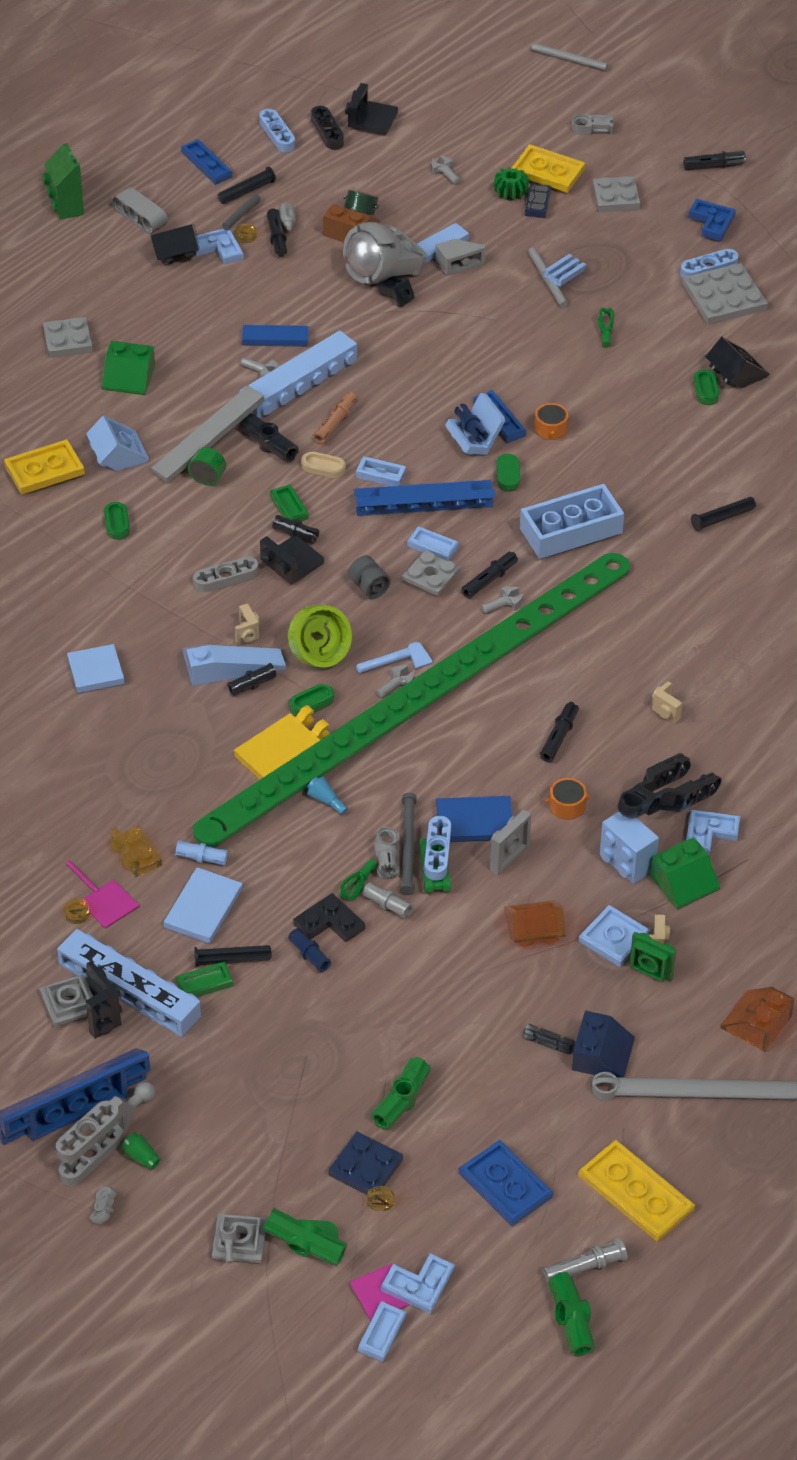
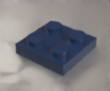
M356 1131L329 1168V1176L376 1199L403 1161V1154Z

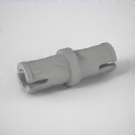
M369 882L363 890L364 897L380 904L382 909L391 910L403 918H408L413 911L412 903L397 897L396 893L392 890L386 891L373 882Z

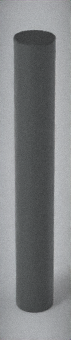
M254 194L222 224V228L229 230L261 200L260 196Z

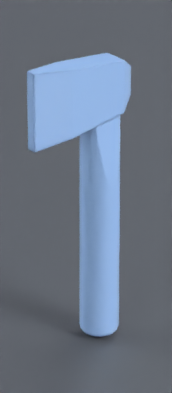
M413 642L409 644L408 648L357 664L356 669L359 673H363L408 657L411 658L415 669L433 664L421 643Z

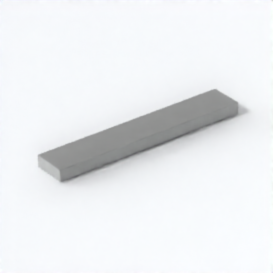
M249 385L151 467L153 473L167 483L172 481L188 467L189 462L199 448H210L262 404L265 401L264 396Z

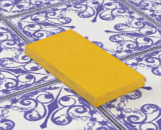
M616 1139L578 1171V1176L657 1243L695 1210L694 1203Z

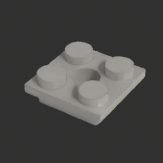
M424 551L403 574L402 579L438 596L460 571V567L451 561L435 556L432 552Z
M84 974L39 988L54 1027L88 1017L86 1000L93 997ZM66 996H73V997H75V998L72 999V1000H64V999H63V998L66 997Z
M218 1214L212 1259L226 1260L225 1243L220 1238V1225L223 1223L224 1231L230 1232L233 1230V1223H235L237 1233H243L246 1237L236 1239L233 1242V1261L261 1263L266 1234L262 1229L267 1218Z

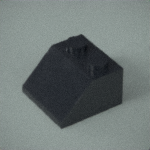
M195 224L150 235L157 260L162 259L163 263L176 260L175 256L183 254L184 258L196 255L195 250L200 249Z
M722 336L705 356L711 363L709 367L716 373H721L723 375L722 380L731 387L736 385L744 388L770 375L744 348Z

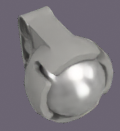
M366 222L355 226L347 234L343 245V257L348 260V263L345 264L347 271L353 279L366 285L382 283L391 276L419 275L427 257V253L400 230L391 225H382L377 222Z

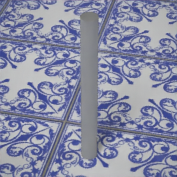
M533 43L531 46V50L603 71L608 69V63L537 43Z
M530 248L528 253L543 277L547 267L536 248ZM543 277L560 307L565 308L568 302L560 288Z

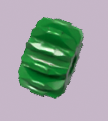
M508 167V169H501L500 172L496 173L493 187L498 197H504L505 200L511 198L514 201L515 198L522 199V196L527 194L529 179L528 175H525L524 170L518 171L517 167L515 169Z

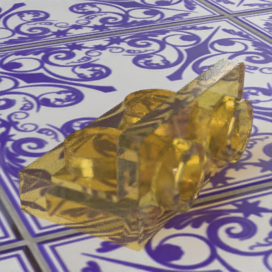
M139 826L122 833L116 827L111 829L112 838L109 839L111 848L115 853L118 852L120 854L125 869H130L135 877L162 866L161 857Z

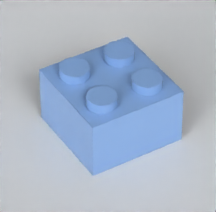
M619 812L603 821L600 844L602 859L615 867L623 878H627L632 884L650 874L651 859L658 852L659 837L639 819L624 817Z

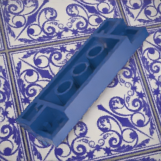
M492 480L354 489L357 516L493 507V498H495Z
M135 1048L0 1110V1140L2 1144L5 1145L26 1134L29 1135L33 1142L80 1120L102 1101H110L115 1096L122 1099L127 1098L128 1087L147 1079L146 1073L150 1071L149 1054L147 1051Z

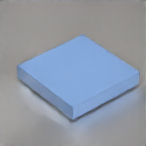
M114 644L67 653L77 693L124 684V677Z
M608 905L582 932L578 942L621 967L630 957L633 933L650 934V929Z

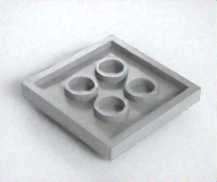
M742 263L682 277V285L707 324L767 310V301Z

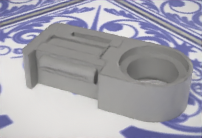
M576 115L572 119V131L583 135H591V133H610L612 135L613 116Z

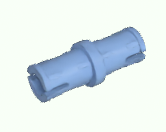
M178 840L175 856L197 860V863L210 862L225 866L228 850L206 846L205 843L199 845Z

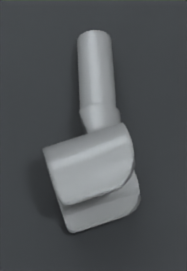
M222 1223L220 1225V1238L225 1243L226 1263L230 1264L233 1263L232 1246L233 1242L237 1239V1227L233 1223V1230L226 1232L223 1229Z

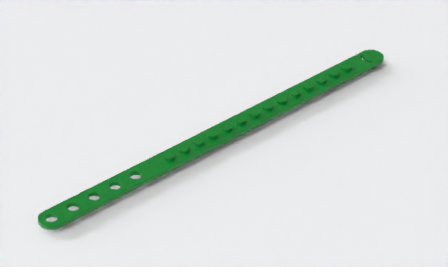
M607 553L196 821L193 826L194 838L200 844L205 843L206 846H217L306 788L315 777L320 778L624 578L630 571L628 559L618 553ZM609 563H617L620 565V568L613 570L608 568L607 565ZM592 577L597 579L598 582L596 584H588L584 580ZM570 592L575 597L573 599H565L562 597V594ZM543 607H548L552 609L553 612L550 614H542L539 611V609ZM520 622H525L529 624L530 627L527 629H519L517 628L516 624Z

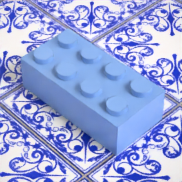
M605 484L522 508L520 511V530L539 559L623 533L624 513Z

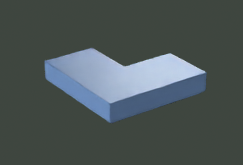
M220 229L197 235L200 249L195 250L196 256L217 251L223 264L244 259V253L230 229Z
M691 809L686 840L695 837L710 856L712 837L737 841L741 816Z
M431 1253L419 1275L393 1264L381 1286V1291L431 1314L454 1271L455 1264Z

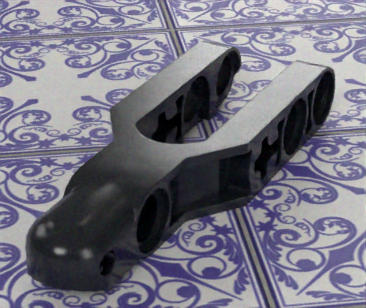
M678 753L647 768L644 780L622 793L617 809L622 816L627 818H638L644 814L649 816L660 810L680 812L712 796L718 790L722 778L711 772L707 775L702 774L695 781L690 780L676 788H665L654 793L653 791L682 778L691 767L690 758L682 753Z

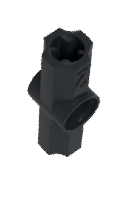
M251 413L239 423L240 429L259 442V447L264 452H272L288 463L293 461L299 452L298 446L280 434L278 426L274 423H266Z

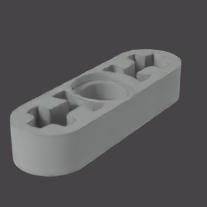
M243 557L198 570L193 575L194 588L199 592L205 593L254 579L258 575V562L253 557ZM223 572H229L232 574L229 577L220 576V574Z

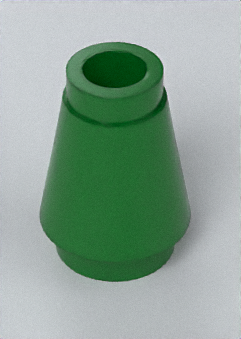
M132 1132L121 1145L124 1155L148 1168L150 1171L157 1167L161 1161V1158L142 1134L138 1135L136 1132Z

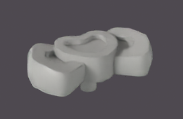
M102 1187L96 1193L95 1211L89 1216L93 1223L100 1225L110 1218V1214L113 1213L112 1204L117 1194L113 1188Z

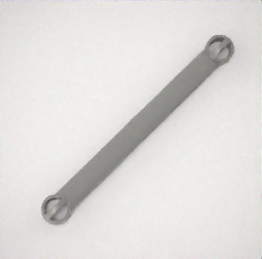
M600 1072L593 1078L592 1094L601 1101H610L616 1096L797 1099V1081L616 1077L610 1072ZM611 1083L614 1089L601 1091L596 1085Z

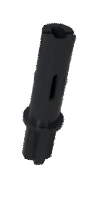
M722 151V153L684 157L683 165L685 170L714 166L727 167V165L745 163L746 155L744 151L728 153Z
M271 208L267 211L271 233L270 242L274 247L275 253L282 257L283 254H287V237L283 233L279 211Z
M509 551L498 560H493L488 568L462 586V594L467 599H471L496 578L503 577L505 571L518 562L516 553Z
M570 701L567 703L560 716L556 717L555 726L540 752V758L543 761L553 762L567 732L573 728V721L579 711V706L574 702Z

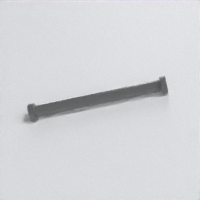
M414 793L402 795V803L404 804L403 871L399 891L403 895H412L415 892L412 875L414 805L417 802V796Z

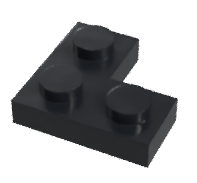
M333 893L293 919V925L296 928H301L310 940L329 927L344 942H348L365 930V923Z

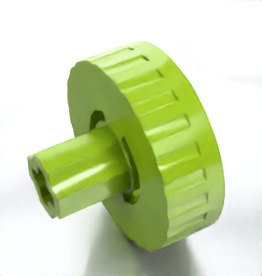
M328 605L307 606L301 609L291 621L288 629V644L295 658L301 661V663L311 667H331L339 663L350 649L352 641L351 626L346 616L335 607ZM324 624H325V626H326V627L328 628V630H329V641H328V643H327V645H326L325 647H322V646L326 643V641H327V639H328V633H327L326 628L324 627Z

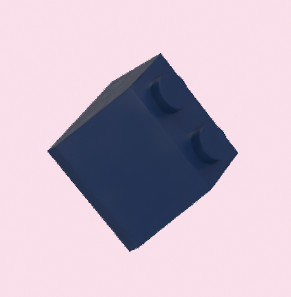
M585 1010L573 1051L572 1070L590 1075L610 1072L616 1077L624 1078L635 1037L613 1017Z

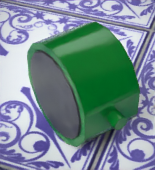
M208 447L199 448L188 464L190 476L198 483L208 486L216 484L226 469L225 458L218 451Z

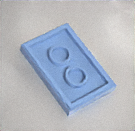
M197 867L164 920V928L210 944L242 891L243 883Z

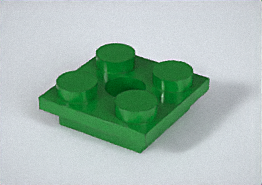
M634 932L630 953L631 968L661 982L664 980L671 982L676 958L675 948L668 943L661 944L653 940L646 933Z

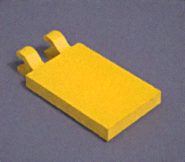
M306 705L299 711L296 717L289 713L234 749V756L257 778L262 779L329 735L330 732L326 729L330 725L322 719L316 723L311 731L305 726L314 722V718L311 716L314 710Z

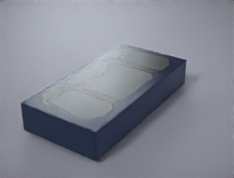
M530 183L525 216L546 218L551 185Z

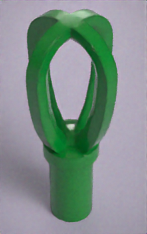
M601 308L599 310L598 325L602 334V346L605 348L611 346L614 310L612 308ZM605 313H607L610 318L608 327H605L603 321V315Z
M369 859L356 873L346 877L340 884L339 895L348 901L355 900L361 893L368 876L377 867L376 861ZM359 880L355 887L346 893V890Z

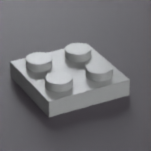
M634 176L593 179L592 186L598 212L640 210V200Z
M86 317L43 322L49 358L93 352Z
M523 809L517 816H512L507 825L502 830H497L491 838L490 871L496 875H499L530 846L531 814Z

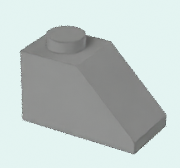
M459 239L436 244L435 261L446 276L485 264V246Z

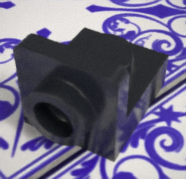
M392 276L377 286L379 294L394 297L397 307H403L415 298L408 278Z

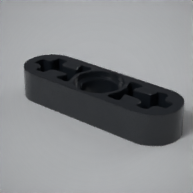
M325 106L312 108L311 121L326 147L331 150L341 149L344 146V134L329 109Z

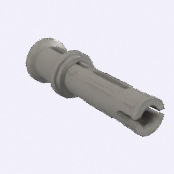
M620 1237L614 1238V1242L600 1247L599 1245H594L589 1252L544 1267L543 1273L548 1283L550 1278L559 1272H568L570 1276H574L593 1268L605 1269L607 1264L618 1260L622 1262L627 1261L628 1255L623 1241Z

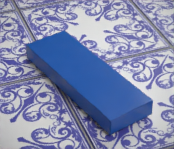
M199 139L181 146V153L215 185L233 177L232 171Z
M243 325L242 345L308 346V326Z
M493 390L486 392L505 417V422L499 432L506 443H510L525 437L526 429ZM478 396L473 397V403H474V404H475V402H476Z

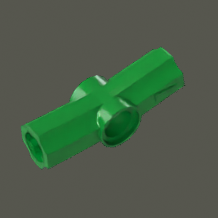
M419 1057L410 1058L400 1077L393 1082L392 1090L373 1110L371 1119L374 1120L378 1127L383 1130L390 1129L404 1112L413 1109L416 1097L431 1071V1066L424 1059Z
M273 1208L262 1229L287 1243V1246L293 1252L305 1257L312 1255L336 1267L341 1262L347 1248V1243L323 1233L314 1223L307 1220L299 1221L276 1208Z
M559 1272L548 1281L556 1303L555 1319L558 1325L564 1327L570 1353L574 1356H584L585 1354L592 1353L595 1349L589 1325L591 1307L587 1300H581L573 1278L569 1273Z

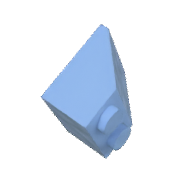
M104 415L86 433L90 441V447L97 455L98 463L105 468L109 467L117 471L144 464L150 460L134 429Z

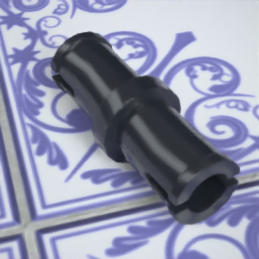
M280 515L275 516V519L278 521L273 520L272 528L288 533L290 537L298 536L312 543L317 541L313 537H319V529L304 525L300 520L296 519L293 521Z
M268 663L257 670L247 671L246 675L227 682L230 693L236 696L250 688H258L259 684L277 677V673L272 663Z

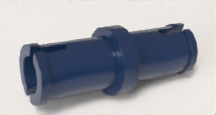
M460 404L463 412L457 406L454 410L455 415L458 416L463 428L471 433L475 441L482 443L483 441L479 436L481 435L486 440L488 432L481 426L480 419L471 413L468 406Z
M301 928L291 931L288 939L300 950V955L305 960H309L317 968L318 972L326 971L330 967L331 961L322 953L316 941L310 940Z

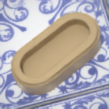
M308 452L301 459L302 469L308 473L339 478L346 471L345 461L340 457L318 452Z

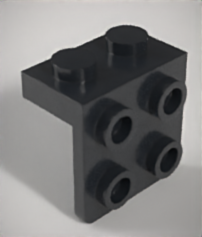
M360 83L357 90L353 91L351 102H348L345 108V114L348 115V127L377 134H387L398 114V107L368 101V84Z
M268 536L260 540V560L291 585L324 564V557L298 536H292L279 545Z
M91 960L86 963L89 988L93 997L86 1000L89 1032L96 1039L122 1025L120 1014L122 1013V1007L119 1003L121 993L117 985L110 983L101 966L97 967Z

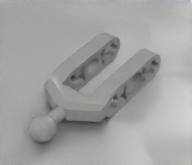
M141 1082L135 1088V1095L128 1101L115 1096L110 1101L98 1103L56 1142L57 1157L62 1161L59 1165V1177L63 1184L68 1186L79 1184L118 1149L123 1135L127 1132L134 1109L141 1103L152 1101L155 1097L156 1091L151 1083ZM111 1112V1116L105 1115L102 1117V1113L109 1114ZM85 1129H92L95 1131L91 1136H84L81 1134V1132ZM112 1135L114 1136V1139L107 1138V1139L104 1141V1136H107V1137H111ZM89 1150L97 1152L94 1157L90 1158L83 1155Z

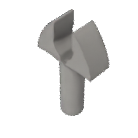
M439 155V163H437L432 158V173L434 175L442 172L453 184L459 183L460 178L450 169L453 167L452 159Z
M245 357L241 360L242 366L260 372V378L279 367L272 359L265 365Z
M519 587L501 588L502 597L483 604L482 611L488 613L505 605L511 606L515 611L523 603L524 593L519 595Z
M408 665L391 668L390 676L393 678L377 690V695L383 698L399 685L407 684L415 678V670L411 671L408 675H404L408 672Z

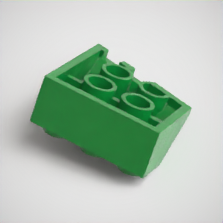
M65 143L44 164L45 173H42L44 186L47 185L48 198H52L53 212L57 211L59 220L84 215L80 164L77 163L76 157H73L68 143Z

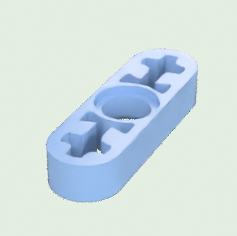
M273 109L262 110L259 114L260 125L276 148L281 152L294 150L295 137L279 114ZM280 129V130H282V131L275 132V131H272V130Z
M724 249L686 260L681 264L680 275L685 277L735 265L738 263V253L733 249ZM711 263L714 264V266H706L704 264Z
M436 816L429 821L424 873L431 880H441L447 875L451 822L444 816ZM438 827H443L442 836L437 835ZM433 845H442L445 849L434 851L431 847ZM434 860L439 861V867L436 870L433 869Z

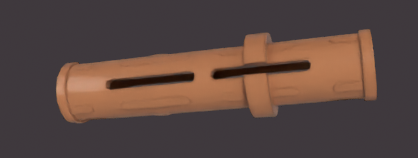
M346 392L340 402L334 404L329 416H327L312 436L315 438L314 441L316 443L324 444L339 423L348 417L350 409L358 401L353 392Z

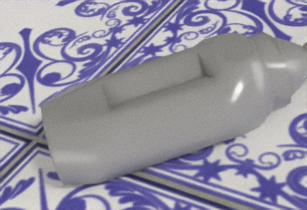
M282 203L279 207L280 220L282 225L287 228V231H291L296 223L295 209L289 203Z

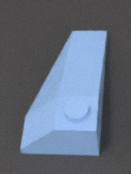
M211 644L182 648L192 686L239 678L246 675L247 671L257 670L268 663H272L276 671L286 669L281 649Z

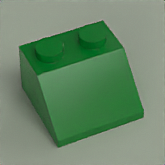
M111 341L105 357L102 390L146 395L155 368L154 346Z
M695 837L652 856L650 876L677 909L720 890L709 855Z

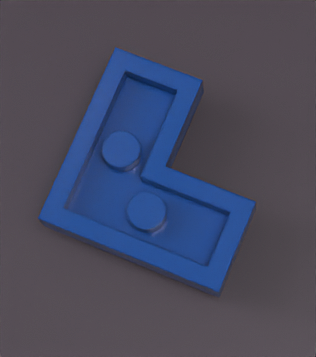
M696 199L689 210L688 218L706 222L702 228L701 236L722 241L735 217L736 209Z

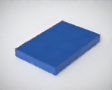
M510 796L436 798L437 816H444L451 822L450 842L489 841L497 830H502L512 817ZM438 827V834L442 836L443 827Z
M498 1140L459 1168V1174L511 1227L553 1198V1191L501 1140Z

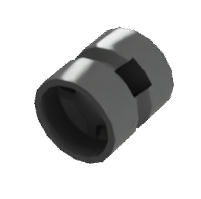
M365 555L357 558L348 569V577L369 599H376L382 596L391 584V578L371 556Z

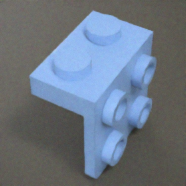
M480 393L471 409V413L480 419L481 426L488 432L486 440L480 435L479 437L483 442L477 443L471 433L463 428L460 419H448L445 425L451 436L461 446L462 451L468 455H487L505 422V417L488 395Z

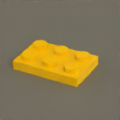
M529 144L511 169L517 167L518 171H525V175H528L530 181L551 185V188L568 193L585 170L586 163Z
M67 439L4 459V465L21 495L85 474L84 466Z

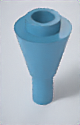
M324 776L320 778L315 777L308 784L307 788L309 790L307 795L332 806L341 815L346 813L348 807L338 799Z

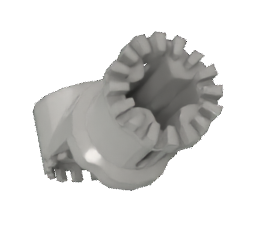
M391 827L380 828L374 840L375 857L379 861L377 875L385 880L387 878L391 879V877L394 878V876L397 877L400 874V868L396 864L399 835ZM380 837H390V839H392L393 842H384L381 840Z

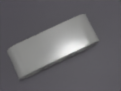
M128 187L112 197V204L115 210L147 233L154 232L168 222V217L161 207L132 187Z

